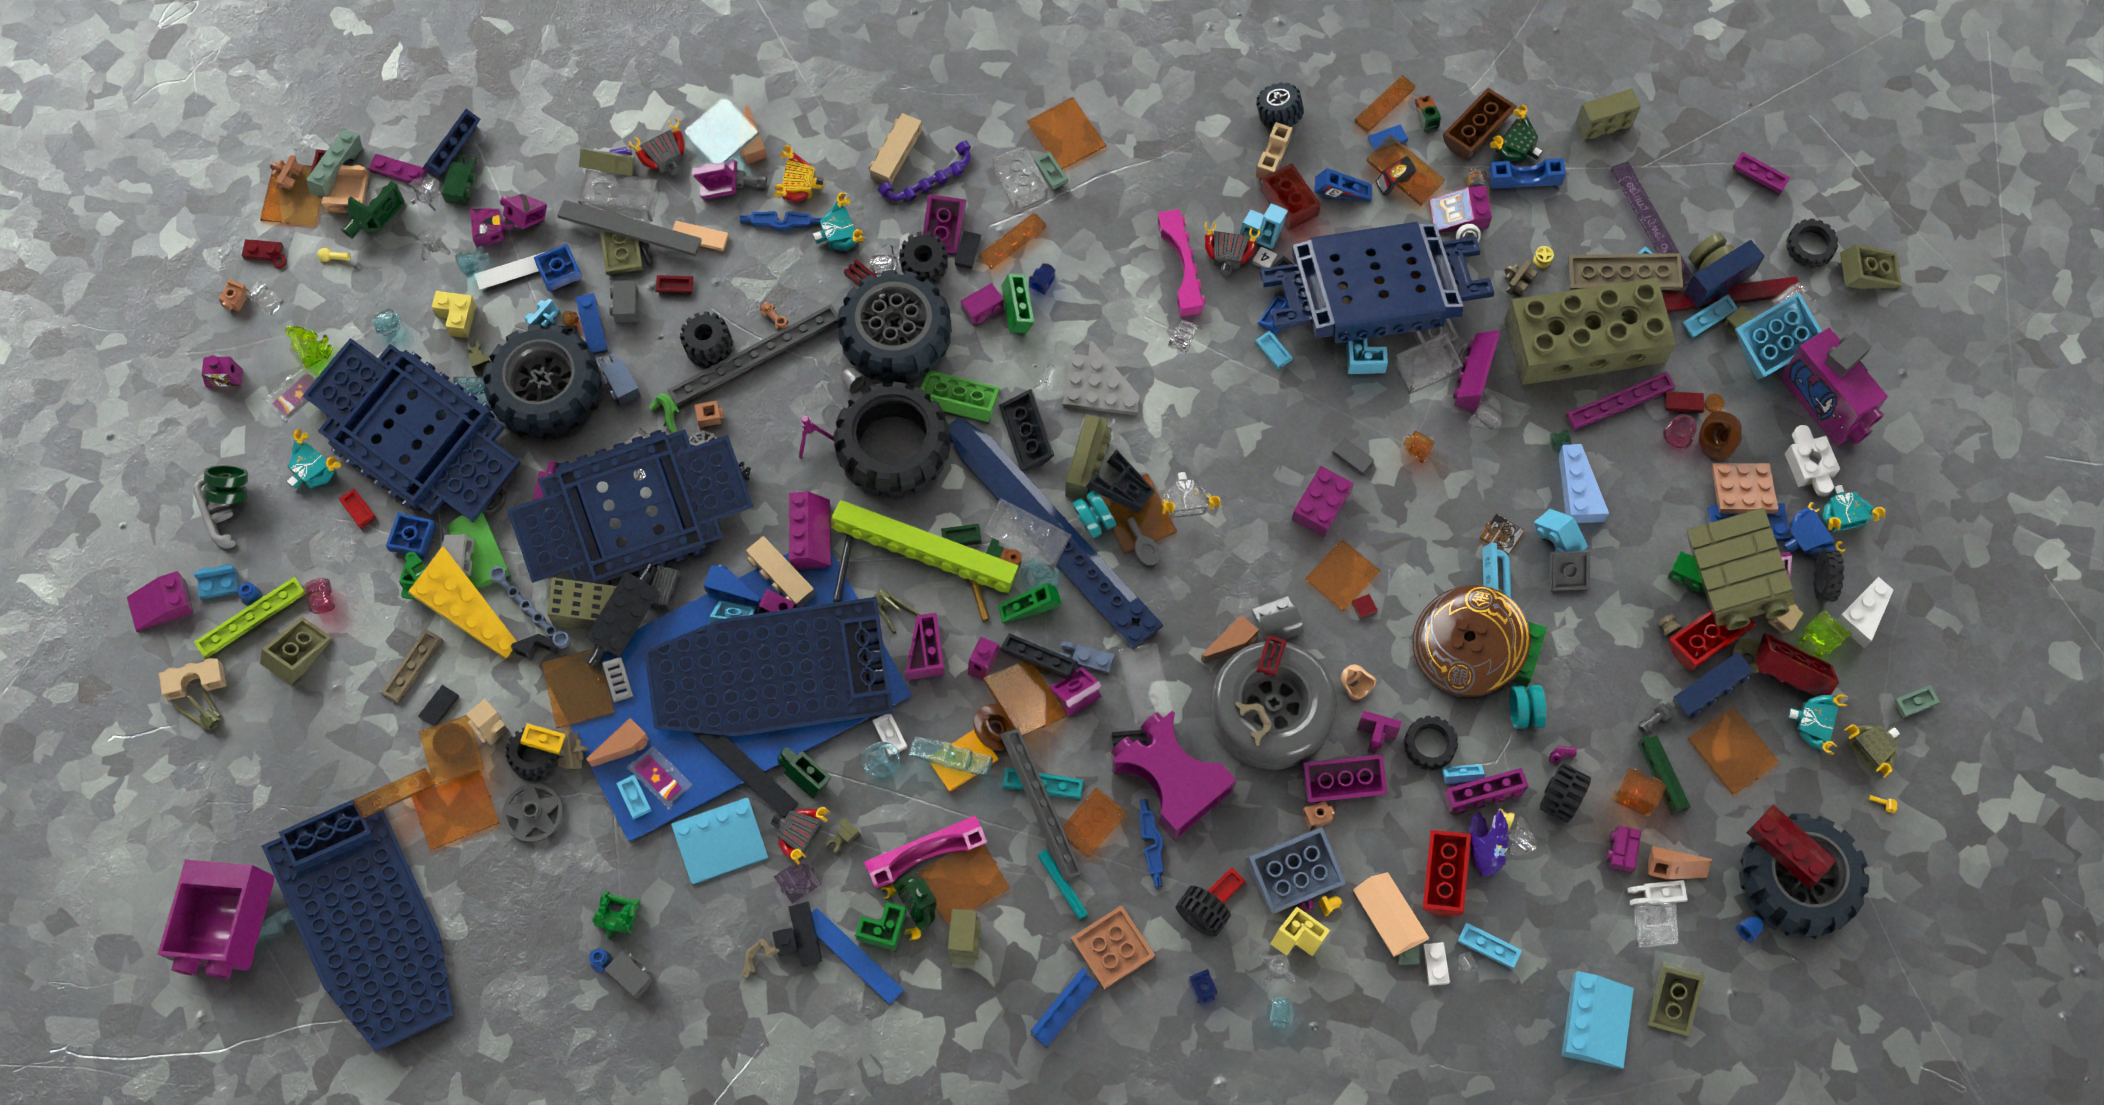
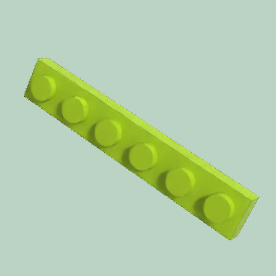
M294 576L194 641V644L202 656L207 659L304 596L306 592Z

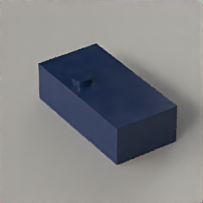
M1749 240L1695 273L1684 293L1699 309L1718 296L1720 298L1723 297L1730 288L1754 275L1765 255L1752 240Z

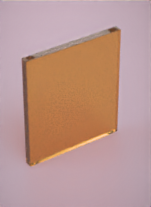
M1341 539L1305 580L1344 611L1380 570Z
M467 715L418 731L434 786L485 769L474 731L467 723L469 721Z

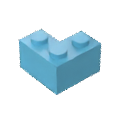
M1272 203L1264 215L1250 210L1242 223L1240 235H1247L1250 239L1249 230L1253 227L1252 235L1256 236L1260 229L1261 234L1256 238L1257 243L1273 249L1280 238L1288 210Z
M1367 338L1345 342L1348 374H1377L1386 372L1388 365L1387 347H1368Z
M1549 509L1534 522L1538 536L1552 541L1556 547V552L1584 551L1588 547L1575 518Z

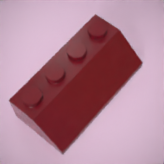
M1766 632L1762 635L1755 657L1760 672L1766 675L1769 673L1782 683H1790L1795 689L1799 691L1804 690L1813 698L1833 693L1839 681L1832 664Z
M1774 804L1746 832L1809 889L1823 877L1836 861L1833 856Z

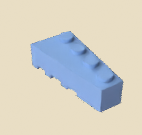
M1582 444L1562 445L1558 455L1566 515L1574 517L1577 523L1605 522L1609 512Z

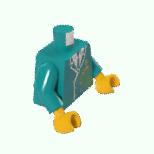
M839 193L837 195L838 202H835L820 220L821 231L813 233L816 244L826 241L831 250L849 251L855 245H858L859 242H865V237L861 236L864 232L860 229L855 230L846 207L843 208V204H850L849 198L844 199L847 194Z
M295 430L293 433L295 441L288 468L294 475L286 482L293 489H296L302 482L309 488L328 483L336 471L335 469L341 467V463L334 462L336 457H329L327 459L323 457L307 442H303V440L308 439L309 435L307 432L302 433L301 436L302 430Z
M1838 485L1832 490L1834 497H1831L1826 503L1822 514V519L1828 525V530H1831L1833 533L1866 525L1871 516L1874 521H1878L1879 516L1885 518V509L1872 506L1862 497H1859L1857 492L1846 494L1843 486Z
M1820 695L1811 698L1807 703H1803L1801 710L1790 708L1788 719L1798 722L1797 731L1800 732V736L1809 746L1824 750L1828 754L1833 755L1834 753L1829 751V747H1837V745L1830 740L1838 707H1846L1848 705L1841 703L1843 697L1848 698L1847 695Z

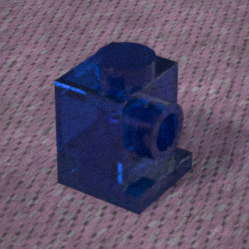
M1042 263L1040 268H1036L1033 276L1029 277V288L1045 295L1055 280L1056 269L1050 264Z
M1208 969L1189 976L1188 979L1198 1003H1209L1215 1000V996L1218 993ZM1206 984L1208 989L1203 990L1200 985Z

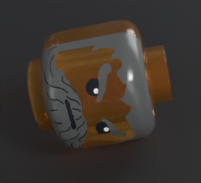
M1472 168L1465 174V188L1478 186L1489 188L1487 174L1484 170Z

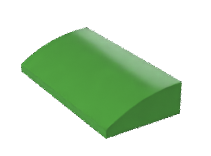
M935 371L927 372L920 388L930 394L931 401L938 402L943 411L985 422H990L1000 391V387Z
M483 511L474 523L461 515L447 525L450 535L465 534L474 538L473 554H470L472 570L469 579L477 590L495 583L490 577V570L495 566L503 567L507 577L511 575Z

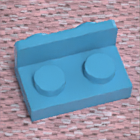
M223 564L217 568L205 567L199 571H194V576L198 582V597L200 599L238 593V571L233 565Z

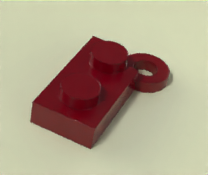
M245 239L242 251L243 259L271 261L275 268H282L287 263L286 257L282 254L283 244L281 242ZM282 259V262L276 263V260Z

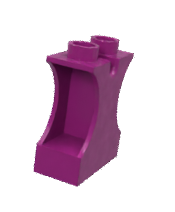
M1172 710L1164 718L1157 712L1142 724L1141 729L1147 735L1146 743L1149 746L1143 745L1139 740L1133 742L1129 737H1126L1112 749L1111 754L1115 757L1112 762V772L1114 774L1126 773L1135 775L1145 780L1154 789L1161 807L1159 824L1175 841L1234 791L1236 779L1221 762H1202L1192 758L1183 751L1174 735L1173 723L1175 712Z

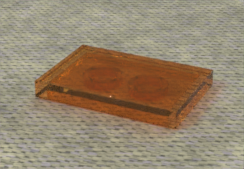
M1096 787L1062 828L1069 843L1089 858L1125 817L1127 812Z

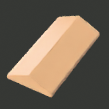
M1388 872L1371 876L1353 889V893L1393 957L1429 940L1427 933Z

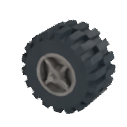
M1279 82V84L1274 83L1271 84L1272 86L1265 87V90H1261L1260 95L1257 96L1256 103L1260 121L1264 126L1271 129L1274 127L1275 122L1292 127L1293 124H1297L1298 120L1302 119L1304 114L1300 90L1295 85Z

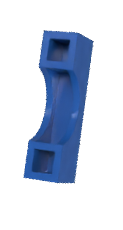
M1563 158L1545 159L1540 164L1531 167H1516L1510 161L1491 162L1488 171L1490 189L1562 185L1566 175Z

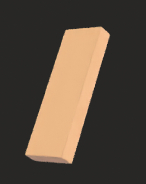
M676 221L673 227L674 231L700 237L702 239L700 246L724 251L729 237L726 232Z

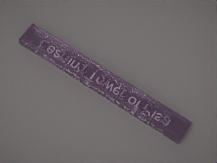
M1627 161L1613 166L1611 171L1657 254L1680 253L1630 163ZM1681 256L1683 286H1686L1693 276Z

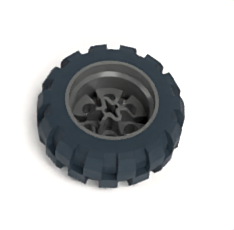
M540 324L528 326L529 331L520 334L516 330L506 336L507 342L503 346L500 344L496 346L489 356L491 363H487L484 369V392L493 413L500 422L506 424L507 429L518 435H524L526 432L530 438L546 439V434L554 433L555 437H559L569 433V427L574 424L579 427L589 418L587 411L589 409L594 410L600 398L599 389L602 386L601 372L593 351L588 348L587 343L581 337L574 333L569 335L568 330L565 328L551 325L550 329H544L543 325ZM546 362H551L549 368L546 366ZM527 370L529 376L522 373Z
M1792 813L1788 818L1836 859L1835 863L1809 889L1789 870L1783 871L1779 867L1780 862L1752 838L1745 847L1740 860L1743 865L1742 870L1739 872L1740 887L1742 890L1746 889L1748 897L1745 901L1753 913L1758 911L1764 917L1762 922L1774 931L1778 928L1784 930L1785 935L1788 937L1803 939L1805 936H1810L1813 939L1829 936L1832 932L1840 930L1858 914L1864 905V895L1869 890L1870 877L1864 872V868L1868 864L1863 851H1856L1852 845L1855 839L1845 829L1842 832L1833 827L1834 821L1820 815L1813 819L1810 818L1808 813ZM1832 881V886L1823 884L1822 882ZM1780 883H1782L1785 886V890L1782 888ZM1814 888L1819 890L1820 896L1814 894ZM1795 895L1800 896L1802 902L1796 900Z

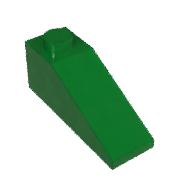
M1044 583L997 606L1002 623H1007L1047 612L1062 605L1057 587Z

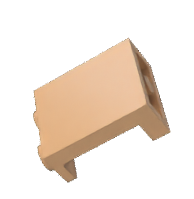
M342 164L336 177L335 188L328 197L322 198V205L326 212L348 213V198L350 196L364 205L369 181V174L365 167L360 165L345 166Z

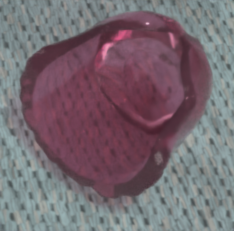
M1686 414L1676 416L1663 430L1665 441L1676 448H1688L1692 444L1697 430L1696 421ZM1676 430L1684 434L1685 436L1681 437L1677 435Z

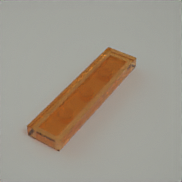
M1402 75L1356 117L1354 122L1368 133L1415 89V85Z
M1033 212L981 252L979 258L990 269L994 268L1046 228V223Z
M423 768L355 798L353 803L362 818H365L434 787L435 782L427 769Z

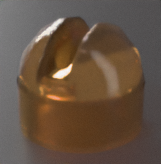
M565 311L562 320L565 325L571 326L578 323L579 317L574 311Z

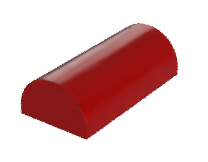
M1710 610L1669 639V646L1681 665L1688 670H1695L1752 630L1756 623L1749 617L1750 623L1739 629L1729 630L1726 624L1717 627Z
M1439 830L1430 831L1423 899L1424 911L1440 916H1460L1464 914L1471 834Z

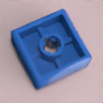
M568 244L534 257L536 266L548 291L555 290L582 278Z
M397 513L386 547L390 552L406 555L408 552H415L420 559H425L436 525L430 519Z

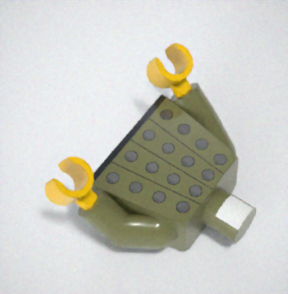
M1854 724L1845 728L1844 732L1848 731L1850 733L1848 738L1851 741L1848 745L1872 773L1881 771L1884 774L1883 777L1886 778L1892 772L1897 758L1895 750L1898 748V745L1894 740L1900 737L1898 730L1892 727L1886 731L1880 725L1874 727L1872 725L1856 726Z

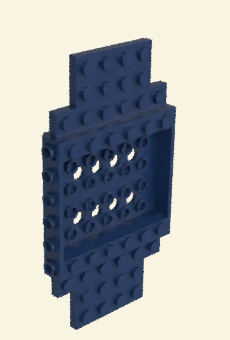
M350 338L302 395L307 401L329 416L318 432L330 440L328 444L333 447L331 451L338 457L342 455L346 457L345 462L353 468L357 465L361 468L359 472L367 478L373 477L375 479L373 482L383 489L384 486L388 488L389 491L387 493L395 499L400 497L403 500L401 503L411 510L413 507L419 511L422 508L433 517L443 503L446 502L474 523L521 464L518 459L494 443V440L505 427L494 419L495 416L492 414V408L484 402L482 404L477 402L478 398L471 392L468 394L463 392L464 388L457 382L452 384L448 381L450 378L446 374L434 371L436 368L428 361L423 363L421 361L422 358L414 351L412 353H409L407 350L402 352L389 344L377 358ZM413 390L418 391V397L410 400L408 397L409 393ZM405 405V413L397 414L398 406ZM445 411L446 418L444 420H437L438 412ZM387 420L394 421V426L391 429H385L384 427ZM427 426H434L433 434L426 435L424 432ZM375 435H381V442L373 444L372 438ZM417 440L422 441V447L419 450H414L412 447L413 443ZM403 456H410L408 464L402 465L400 463Z
M685 429L669 435L666 434V431L661 432V430L651 432L650 437L643 439V436L633 438L632 443L625 445L624 442L613 445L614 449L606 451V448L595 451L593 456L588 457L586 454L577 457L575 462L569 463V461L559 463L558 467L555 468L556 473L538 478L544 497L507 509L532 583L570 570L572 579L575 581L612 585L611 581L619 579L620 582L625 572L629 574L637 572V575H641L647 564L652 565L651 567H657V565L665 567L668 561L674 560V563L685 560L686 555L692 554L697 556L704 553L703 549H706L705 544L723 538L717 520L753 508L729 436L726 435L691 447ZM637 469H642L645 472L644 479H635L634 472ZM602 481L608 484V490L604 493L597 490L598 483ZM648 487L651 489L652 494L649 498H643L640 495L642 488ZM606 500L614 502L615 507L613 510L607 511L604 509L603 504ZM651 505L658 508L657 515L653 517L649 516L646 512L647 508ZM618 518L621 521V526L618 529L611 528V519ZM658 523L664 526V532L660 535L653 532L654 525ZM619 536L627 538V545L625 547L617 546L616 539Z

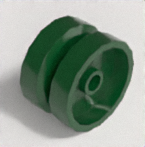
M218 465L204 470V482L206 483L204 486V499L220 504H234L243 502L248 498V489L245 486L248 482V472L246 469L238 466Z

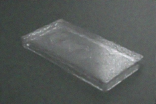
M1157 643L1141 645L1134 650L1132 648L1118 650L1135 725L1144 723L1157 712L1164 718L1173 708Z

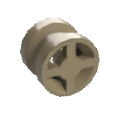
M1674 614L1664 617L1657 623L1664 630L1663 634L1665 637L1673 635L1682 628L1681 624L1675 620L1676 616Z

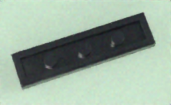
M1010 633L1000 647V651L1068 680H1070L1078 666V661Z

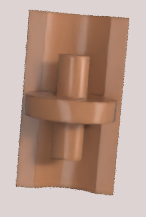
M290 155L284 167L283 164L285 162L281 159L278 163L272 162L270 168L273 170L271 174L273 177H277L279 173L275 186L279 190L281 187L292 190L296 180L288 175L291 172L300 176L304 166L296 161L295 156Z

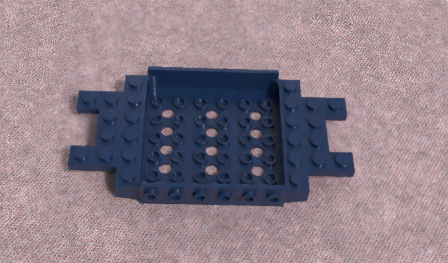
M1411 222L1311 237L1308 241L1292 245L1294 264L1260 269L1263 287L1282 285L1288 306L1287 309L1271 311L1275 330L1312 324L1315 338L1334 336L1335 343L1444 327L1445 319L1462 316V301L1494 297V289L1490 278L1472 281L1464 257L1480 255L1477 238L1470 237L1442 242L1437 224ZM1409 245L1412 247V250L1404 251L1402 247ZM1373 251L1376 255L1370 257L1366 255V252ZM1337 256L1340 260L1332 262L1329 258ZM1408 259H1413L1417 263L1414 265H1409L1406 261ZM1376 264L1380 269L1372 270L1370 266ZM1335 270H1341L1342 272H1344V274L1341 276H1337L1333 272ZM1412 273H1418L1419 275H1421V277L1418 279H1414L1410 275ZM1381 278L1385 282L1383 284H1376L1374 280ZM1345 284L1348 288L1341 290L1338 288V285ZM1422 287L1426 291L1418 293L1415 291V288ZM1385 292L1389 297L1380 298L1378 294ZM1349 298L1352 302L1345 304L1342 302V299Z

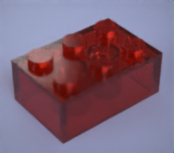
M1293 163L1261 178L1260 191L1269 204L1272 203L1288 210L1284 226L1288 231L1319 215L1321 203Z

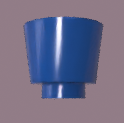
M245 582L238 588L241 602L245 605L250 606L262 597L261 590L250 582Z
M1749 917L1737 924L1736 929L1742 939L1752 943L1763 931V922L1758 917Z
M601 948L594 949L589 955L591 968L597 972H604V969L612 962L611 954Z

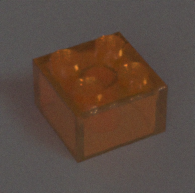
M1629 768L1620 779L1612 800L1649 817L1658 806L1666 785L1655 777L1650 778L1643 775V772L1640 770Z

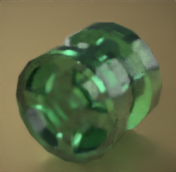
M1562 430L1558 434L1556 432L1550 434V441L1554 451H1559L1562 445H1571V438L1567 430Z

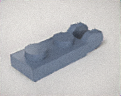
M1061 642L1060 647L1074 652V655L1059 654L1078 661V667L1105 674L1110 673L1114 654L1081 645H1074L1073 643Z

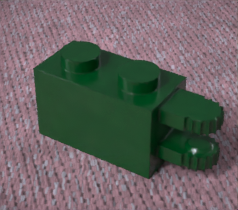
M460 154L458 162L450 163L441 192L445 202L461 205L467 204L468 199L472 196V185L477 180V173L474 171L477 163L476 156H471L469 163L465 164L466 155Z
M787 747L782 749L777 760L786 769L784 774L814 799L827 786L831 776L803 751L797 755Z

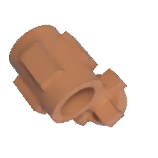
M763 303L760 307L761 314L763 316L768 315L776 323L775 329L777 331L788 327V319L784 316H778L773 311L775 307L772 303Z

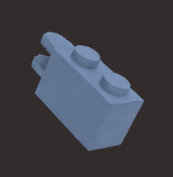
M613 352L610 353L609 359L612 363L607 366L603 358L598 359L604 373L601 377L606 386L610 385L612 390L609 392L614 401L618 400L621 406L641 396L622 358L616 360Z

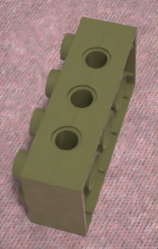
M1658 278L1515 298L1511 300L1504 319L1521 385L1666 364L1676 345Z

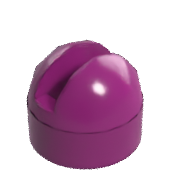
M1310 898L1307 900L1308 908H1305L1304 901L1298 903L1297 907L1308 913L1312 910L1314 902Z

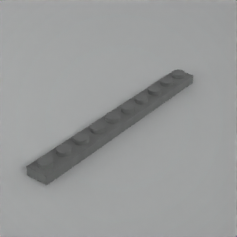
M832 304L669 388L668 393L676 406L679 407L837 324L838 314Z

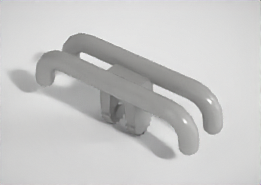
M202 477L195 483L193 491L209 536L220 548H232L236 545V542L231 540L229 534L221 536L216 523L233 516L232 510L218 512L230 504L213 503L209 505L208 501L204 499V486L206 483L204 482V477Z

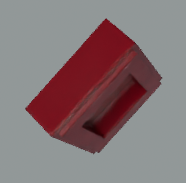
M1370 593L1351 602L1359 619L1378 611Z

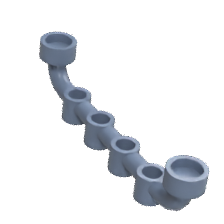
M495 566L490 570L491 579L495 583H499L507 591L509 598L520 605L523 613L529 614L537 627H542L546 636L553 639L556 647L565 648L569 645L570 639L567 633L557 631L555 626L550 625L541 612H537L533 608L530 600L524 599L521 596L518 588L512 586L506 580L507 574L503 567Z

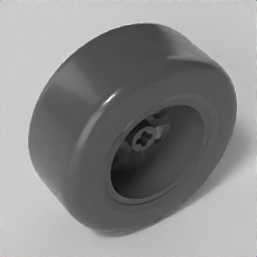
M1270 641L1267 654L1262 666L1264 668H1266L1270 653L1274 644L1273 641ZM1259 642L1235 653L1221 668L1215 680L1211 697V721L1221 744L1241 762L1265 770L1287 769L1311 758L1325 743L1336 713L1335 687L1328 671L1314 655L1290 643H1286L1276 678L1270 674L1268 676L1264 675L1263 672L1257 673V667L1265 642ZM1278 643L1276 652L1270 667L1271 670H1274L1275 663L1281 648L1280 643ZM1270 682L1272 684V692L1264 694L1258 685ZM1281 685H1285L1292 689L1293 693L1283 697L1279 693ZM1249 696H1254L1260 700V705L1264 707L1271 721V729L1261 738L1259 747L1255 746V739L1250 736L1251 732H1258L1263 729L1262 726L1253 721V718L1258 713L1256 711H1248L1244 716H1240V710L1235 706L1236 702L1247 705ZM1271 703L1275 704V708L1271 707ZM1297 703L1299 705L1298 715L1288 713L1286 706ZM1282 717L1288 726L1277 730L1274 727V720Z

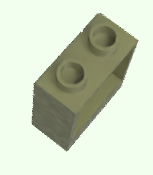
M1764 507L1687 530L1688 543L1717 627L1726 624L1727 629L1735 630L1747 626L1750 623L1749 617L1765 613L1766 618L1773 619L1789 612L1788 606L1794 605V592Z

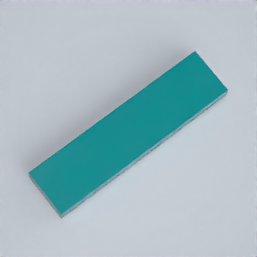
M1006 767L1002 788L1025 792L1016 770ZM1039 773L1049 796L1081 800L1084 780Z

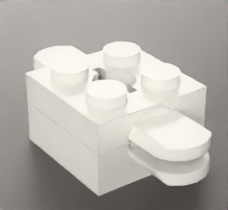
M1800 425L1792 433L1795 444L1790 445L1786 451V459L1798 487L1812 484L1818 496L1826 497L1834 489L1831 479L1836 476L1840 467L1827 437L1823 436L1814 439L1810 428L1806 425Z

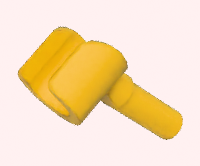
M1870 795L1869 800L1886 805V812L1896 813V800H1885Z

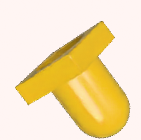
M1324 896L1318 901V904L1326 917L1334 909L1342 905V900L1338 896L1328 899Z

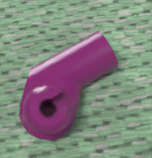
M1557 746L1550 753L1549 760L1552 763L1558 764L1565 756L1576 757L1577 748Z

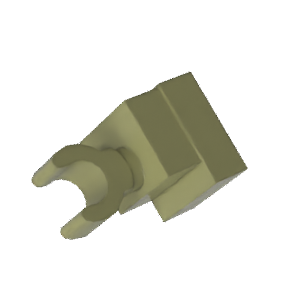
M476 340L477 346L471 348L469 343H467V348L471 353L468 354L475 375L484 372L486 364L491 363L488 355L482 354L481 345L478 340Z
M846 818L839 822L841 828L837 831L838 836L828 840L826 843L827 847L833 843L837 845L833 850L834 854L840 851L843 841L850 845L861 835L859 830Z

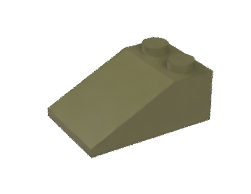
M1855 244L1840 252L1845 286L1857 289L1897 288L1902 286L1896 252Z
M300 617L262 648L260 664L291 685L307 671L330 643L332 637L305 618Z
M1662 962L1648 1025L1689 1036L1705 979L1703 972Z

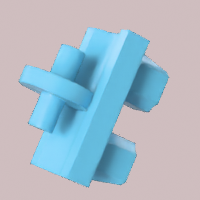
M541 300L537 304V312L535 314L528 313L525 317L529 326L541 324L545 329L548 324L550 326L556 325L554 318L559 314L560 310L555 306L553 300Z

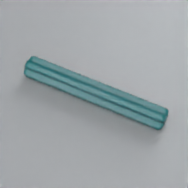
M1046 849L1038 854V858L1079 920L1084 919L1088 912L1068 881L1064 882L1060 870Z

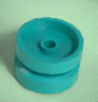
M1091 491L1087 494L1089 507L1081 498L1073 502L1072 505L1083 527L1087 529L1094 539L1102 534L1099 521L1107 530L1116 526V522L1101 496L1097 492Z
M1529 685L1527 691L1524 686H1512L1509 704L1514 729H1526L1529 724L1532 728H1544L1547 711L1542 686Z

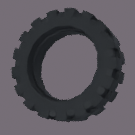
M1802 220L1792 228L1786 240L1788 242L1786 245L1787 250H1789L1788 254L1794 258L1796 263L1799 262L1804 267H1822L1824 263L1827 264L1838 248V236L1836 237L1835 230H1832L1831 226L1828 223H1823L1822 220ZM1806 232L1816 233L1823 238L1827 249L1822 254L1808 253L1799 245L1798 236Z
M1822 550L1819 552V556H1817L1813 584L1815 586L1816 598L1819 601L1835 602L1838 600V596L1841 595L1842 581L1844 580V561L1839 551Z
M1425 716V718H1418L1416 722L1410 725L1404 738V750L1407 752L1409 760L1412 759L1414 761L1413 764L1422 766V769L1427 770V768H1431V770H1436L1450 763L1458 747V736L1454 732V727L1450 726L1448 721L1445 719L1441 720L1438 716ZM1431 728L1441 732L1447 741V748L1444 754L1433 758L1421 754L1414 742L1415 736L1419 731Z

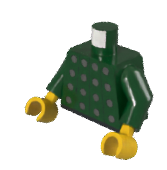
M1519 105V109L1514 110L1513 114L1520 118L1515 120L1503 137H1493L1495 141L1490 143V147L1497 148L1496 152L1506 161L1524 162L1528 155L1538 160L1543 152L1536 147L1539 137L1528 116L1525 115L1527 113L1525 105Z
M907 875L894 882L893 885L890 884L882 887L880 891L887 890L888 895L884 899L894 896L896 891H898V895L916 924L915 928L906 929L904 932L905 935L912 934L909 939L910 941L919 939L921 936L920 931H924L935 920L937 901L923 877L917 880L916 877Z

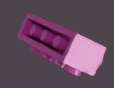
M1518 768L1448 788L1443 797L1449 814L1456 812L1458 815L1467 812V809L1472 807L1475 809L1483 808L1486 806V803H1501L1505 801V798L1511 796L1513 799L1519 798L1524 795L1529 785L1523 769Z

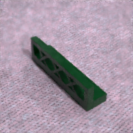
M1648 735L1643 736L1638 742V746L1670 815L1689 809L1691 806L1658 736L1650 738Z

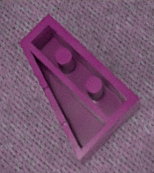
M937 614L917 615L905 671L906 680L945 675Z

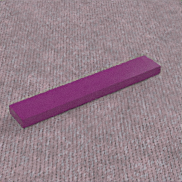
M1666 371L1567 412L1565 416L1572 429L1576 431L1663 395L1666 391L1675 390L1676 386Z

